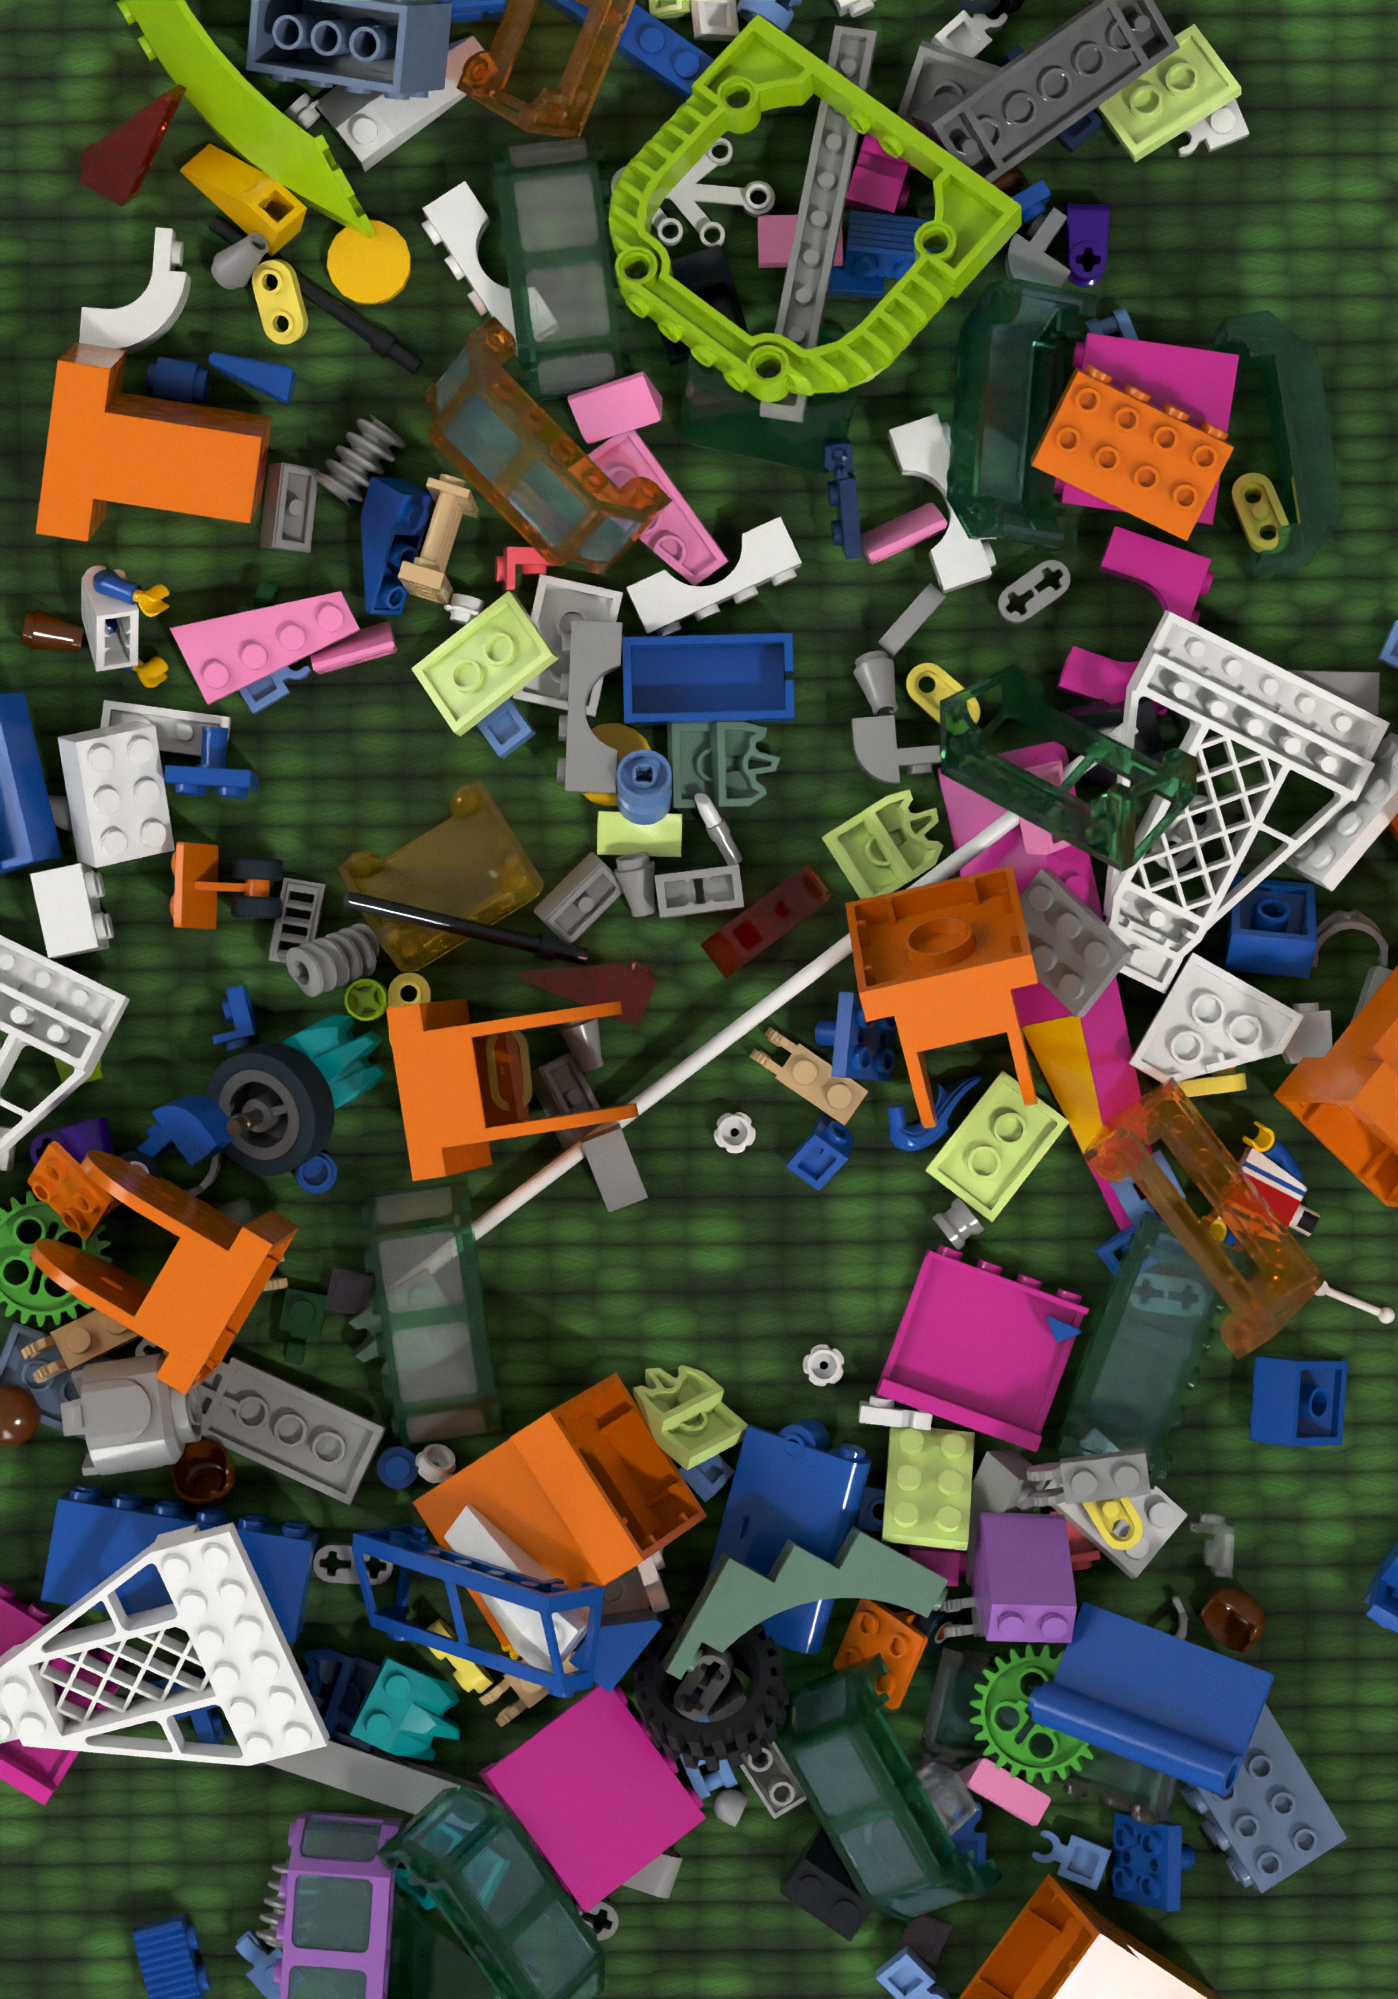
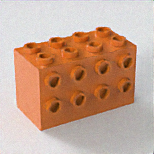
M1090 364L1087 365L1085 371L1076 367L1030 459L1031 465L1187 541L1234 449L1230 442L1226 441L1229 434L1204 420L1200 427L1187 422L1190 415L1170 403L1164 402L1162 408L1149 403L1151 398L1149 393L1131 384L1126 383L1123 390L1110 384L1113 377Z

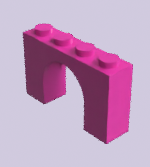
M1117 526L1111 530L1098 570L1143 586L1157 598L1164 613L1168 610L1196 625L1200 617V612L1194 610L1199 594L1207 595L1214 577V572L1208 570L1211 559ZM1072 646L1067 655L1056 689L1091 702L1104 699L1107 706L1124 701L1127 685L1140 660L1135 662L1115 661ZM1152 700L1155 715L1160 714L1164 716L1168 707Z

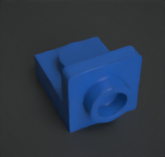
M248 985L226 989L228 998L222 999L226 1021L228 1024L234 1023L236 1030L212 1036L214 1045L224 1043L226 1051L251 1045L249 1037L259 1034Z
M822 1114L816 1120L811 1134L788 1158L785 1167L820 1191L848 1160L855 1138L843 1124L838 1121H832Z

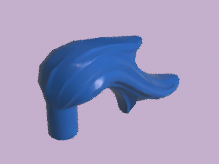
M981 1074L966 1075L954 1081L945 1089L937 1083L933 1099L937 1127L924 1129L920 1118L913 1123L906 1124L904 1104L898 1103L887 1106L890 1140L894 1146L910 1152L921 1150L956 1129V1125L948 1123L954 1107L962 1096L983 1080L985 1076Z

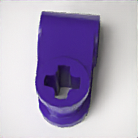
M1066 203L1065 215L1067 220L1064 224L1066 268L1071 271L1068 279L1077 287H1091L1098 283L1106 268L1110 207L1109 204ZM1082 257L1089 258V264L1093 265L1091 272H1085L1083 265L1079 264Z
M107 1117L86 1120L71 1124L66 1128L44 1132L38 1135L30 1146V1156L36 1165L41 1158V1150L47 1148V1141L50 1139L51 1142L57 1141L80 1165L90 1150L115 1155Z

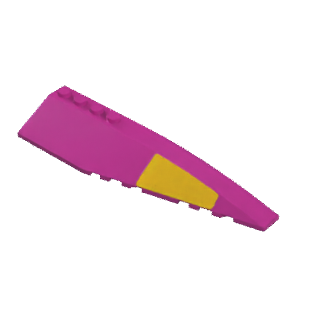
M1064 739L937 769L955 851L1016 805L1011 781V773L1013 771L1057 760L1062 761L1063 768L1070 764ZM1074 782L1067 787L1076 832V844L1048 855L1028 854L1025 851L1021 826L1018 824L959 870L960 877L1013 865L1019 896H1021L1041 868L1051 869L1104 922ZM1115 977L1084 1017H1075L1039 980L1037 984L1013 989L1026 1042L1065 1119L1069 1121L1068 1127L1073 1137H1075L1085 1161L1121 1231L1132 1224L1118 1200L1108 1178L1127 1167L1133 1170L1139 1169V1161L1153 1152L1136 1068L1128 1064L1133 1054L1117 978ZM1145 1180L1135 1185L1142 1200L1153 1195ZM1165 1223L1159 1224L1157 1228L1164 1237L1169 1236ZM1149 1231L1142 1234L1146 1241L1154 1239ZM1132 1240V1241H1130V1242L1127 1243V1244H1133V1243H1136V1241H1135V1240Z

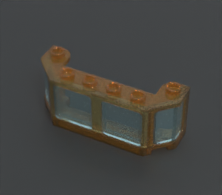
M494 316L469 334L466 338L467 344L444 375L434 381L425 392L426 403L432 406L434 423L429 428L430 441L549 564L563 566L567 560L587 564L588 572L602 575L630 551L673 500L654 481L646 477H634L621 488H618L501 367L515 353L516 342L512 334Z

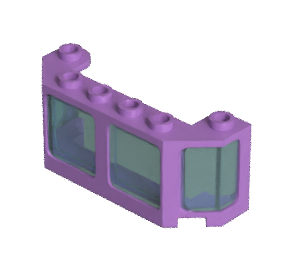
M303 1810L297 1818V1822H291L288 1846L292 1850L288 1873L281 1874L279 1898L286 1899L285 1916H279L276 1932L277 1942H283L282 1958H276L274 1967V1984L280 1985V1999H387L395 1874L399 1864L398 1842L402 1841L404 1818Z

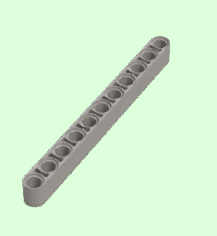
M329 1738L328 1744L325 1747L263 1762L270 1766L536 1855L488 1787L377 1749L368 1753L333 1738ZM666 1849L622 1885L657 1897L669 1898L683 1856L671 1849Z

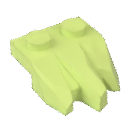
M910 789L882 798L822 837L860 899L892 893L936 865L944 845L939 841L927 840L925 834L939 822L937 808L916 814L911 813L908 808L913 800Z
M681 1365L678 1368V1377L674 1378L659 1367L645 1369V1382L648 1388L645 1386L633 1388L635 1400L657 1445L685 1470L697 1466L744 1440L748 1424L721 1402L724 1389L701 1370Z

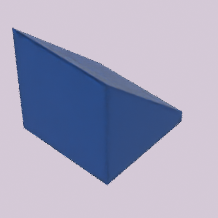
M1045 1314L1056 1343L1081 1334L1078 1328Z

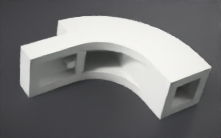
M155 228L152 276L148 287L137 300L127 306L116 309L82 307L79 343L127 350L128 355L155 343L171 329L183 311L191 284V278L187 272L175 271V266L182 267L184 245L183 241H177V235L172 228Z

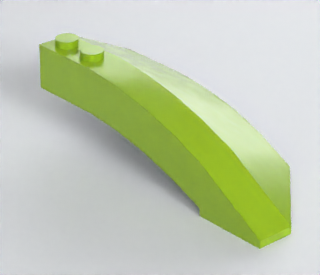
M120 0L117 2L128 24L131 25L137 21L144 35L138 38V41L148 59L152 61L158 57L164 70L187 102L214 133L247 164L264 172L283 185L303 204L368 239L376 235L371 222L355 197V193L339 164H336L323 135L321 134L316 138L312 137L256 90L214 44L191 12L185 0Z

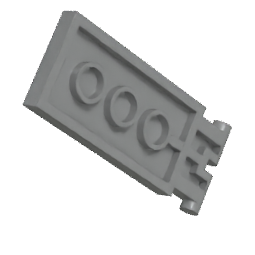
M236 1356L231 1357L229 1363L222 1360L216 1372L197 1386L202 1409V1437L217 1441L222 1446L341 1502L348 1505L352 1504L387 1428L386 1426Z

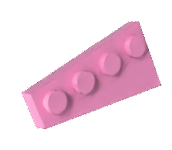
M636 429L613 436L563 473L567 479L577 485L594 502L617 519L634 536H637L693 586H698L730 562Z
M339 591L170 628L206 703L211 705L360 631V628L343 593Z

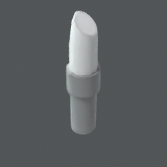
M695 794L694 799L697 808L706 824L705 829L711 840L718 846L728 866L737 865L743 858L730 835L731 831L724 818L720 817L714 804L706 794Z

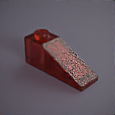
M180 84L175 86L96 144H89L80 160V165L84 168L78 181L121 207L136 198L187 88Z
M807 864L703 942L701 947L723 976L727 978L831 900L833 896L809 864Z
M629 959L627 966L617 963L523 971L520 978L586 1006L621 1001L623 1014L614 1015L613 1017L638 1027L658 980L650 976L653 968Z

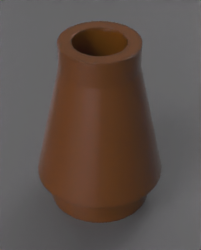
M38 609L37 613L27 611L20 644L31 646L30 650H73L80 652L84 627L72 624Z

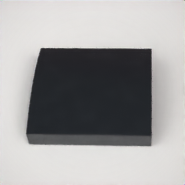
M1143 696L1138 702L1136 728L1139 732L1135 734L1132 759L1159 772H1164L1169 767L1152 699ZM1100 699L1063 711L1075 759L1123 723L1125 700L1107 706L1104 699ZM1120 747L1080 777L1083 787L1117 784ZM1133 767L1131 769L1130 782L1153 777Z

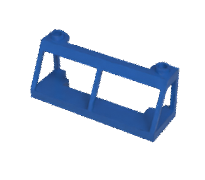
M412 1523L353 1533L352 1553L370 1626L387 1632L389 1639L413 1641L546 1687L550 1695L557 1697H572L575 1691L592 1688L605 1586L584 1581L581 1588L569 1589V1586L564 1585V1580L559 1578L543 1581L427 1543L426 1528ZM363 1553L400 1565L395 1606L376 1609ZM411 1569L442 1579L445 1582L458 1640L423 1629L420 1624L406 1619ZM456 1584L539 1612L554 1673L471 1645L465 1627ZM590 1606L582 1670L564 1674L551 1615L557 1612Z

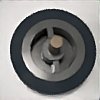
M280 1043L255 1045L224 1061L210 1079L206 1097L219 1104V1107L226 1113L230 1119L226 1124V1129L230 1135L236 1136L222 1151L241 1168L258 1175H280L311 1160L328 1143L335 1118L332 1093L319 1068L297 1049Z

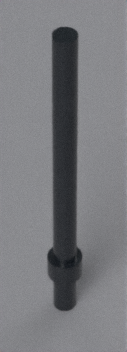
M219 215L215 216L209 225L211 231L231 245L247 236ZM266 253L262 257L259 264L271 259L280 258H278L275 255L270 256L268 253ZM295 270L302 296L370 343V349L383 359L388 356L413 375L418 372L423 364V360L397 343L398 337L385 328L380 331Z
M347 891L344 898L345 908L532 952L534 957L538 959L553 961L556 958L584 965L588 958L587 948L559 942L558 937L543 933L533 936L352 891Z

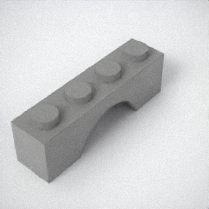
M571 620V631L563 630L562 656H570L569 673H561L560 698L568 699V716H559V741L567 742L566 758H558L557 783H565L566 793L617 795L618 750L604 744L594 735L587 722L586 705L594 685L603 676L622 667V622Z

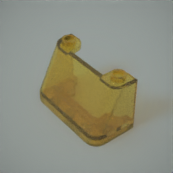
M481 779L472 785H465L455 792L449 806L453 817L382 860L375 852L359 851L352 854L345 863L336 868L349 891L488 925H493L536 898L543 890L544 881ZM362 912L378 942L402 972L417 971L470 939V937Z

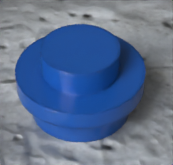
M320 1152L311 1160L295 1168V1177L299 1186L310 1193L327 1191L334 1185L337 1179V1165L333 1158L324 1152Z
M394 1446L386 1449L380 1455L377 1462L378 1477L390 1488L401 1489L409 1486L418 1475L419 1467L415 1465L416 1455L410 1449L403 1446Z

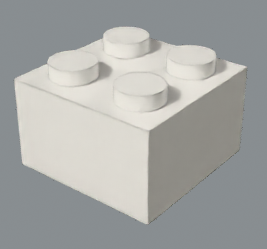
M78 863L30 874L48 958L61 959L110 948L108 939L114 938V930L109 913L104 914L101 909L99 898L105 896V888L100 872H94L92 866Z

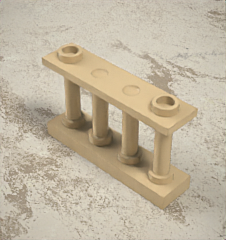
M441 474L439 480L428 477L426 486L436 506L420 557H415L413 563L402 561L398 574V579L409 594L443 605H449L451 594L454 592L445 575V569L462 515L465 514L477 518L479 511L471 490L464 488L466 481L447 474Z

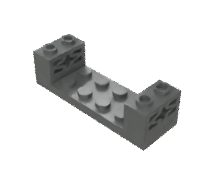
M1085 0L1087 4L1085 9L966 94L959 97L943 91L912 113L910 117L922 134L992 183L1175 52L1180 46L1154 0Z

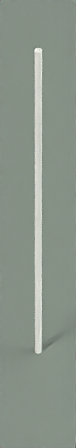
M1123 723L1063 768L1067 787L1121 746ZM1015 805L907 889L945 881L1020 824L1017 806ZM850 933L627 1104L637 1103L639 1115L649 1109L852 953ZM637 1117L601 1123L586 1136L620 1124L621 1128H624ZM581 1140L390 1285L389 1289L391 1290L425 1268H428L431 1274H434L586 1157Z

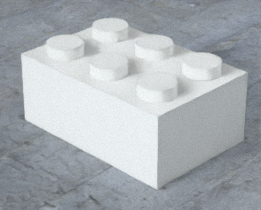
M132 721L57 737L78 862L98 868L175 850L155 725Z

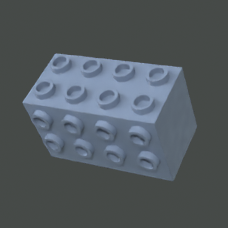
M251 0L246 70L269 73V79L294 82L295 78L308 80L307 85L314 87L332 88L333 84L346 86L345 91L352 93L371 94V90L384 92V97L389 99L409 100L410 97L428 98L429 91L445 89L453 3L437 0Z
M1266 1703L1262 1709L1237 1779L1226 1797L1219 1796L1182 1781L1184 1784L1179 1787V1791L1191 1809L1196 1808L1204 1816L1206 1821L1201 1823V1827L1214 1846L1218 1844L1221 1850L1226 1852L1228 1857L1223 1859V1863L1236 1882L1240 1881L1245 1888L1251 1886L1260 1893L1265 1892L1347 1839V1836Z

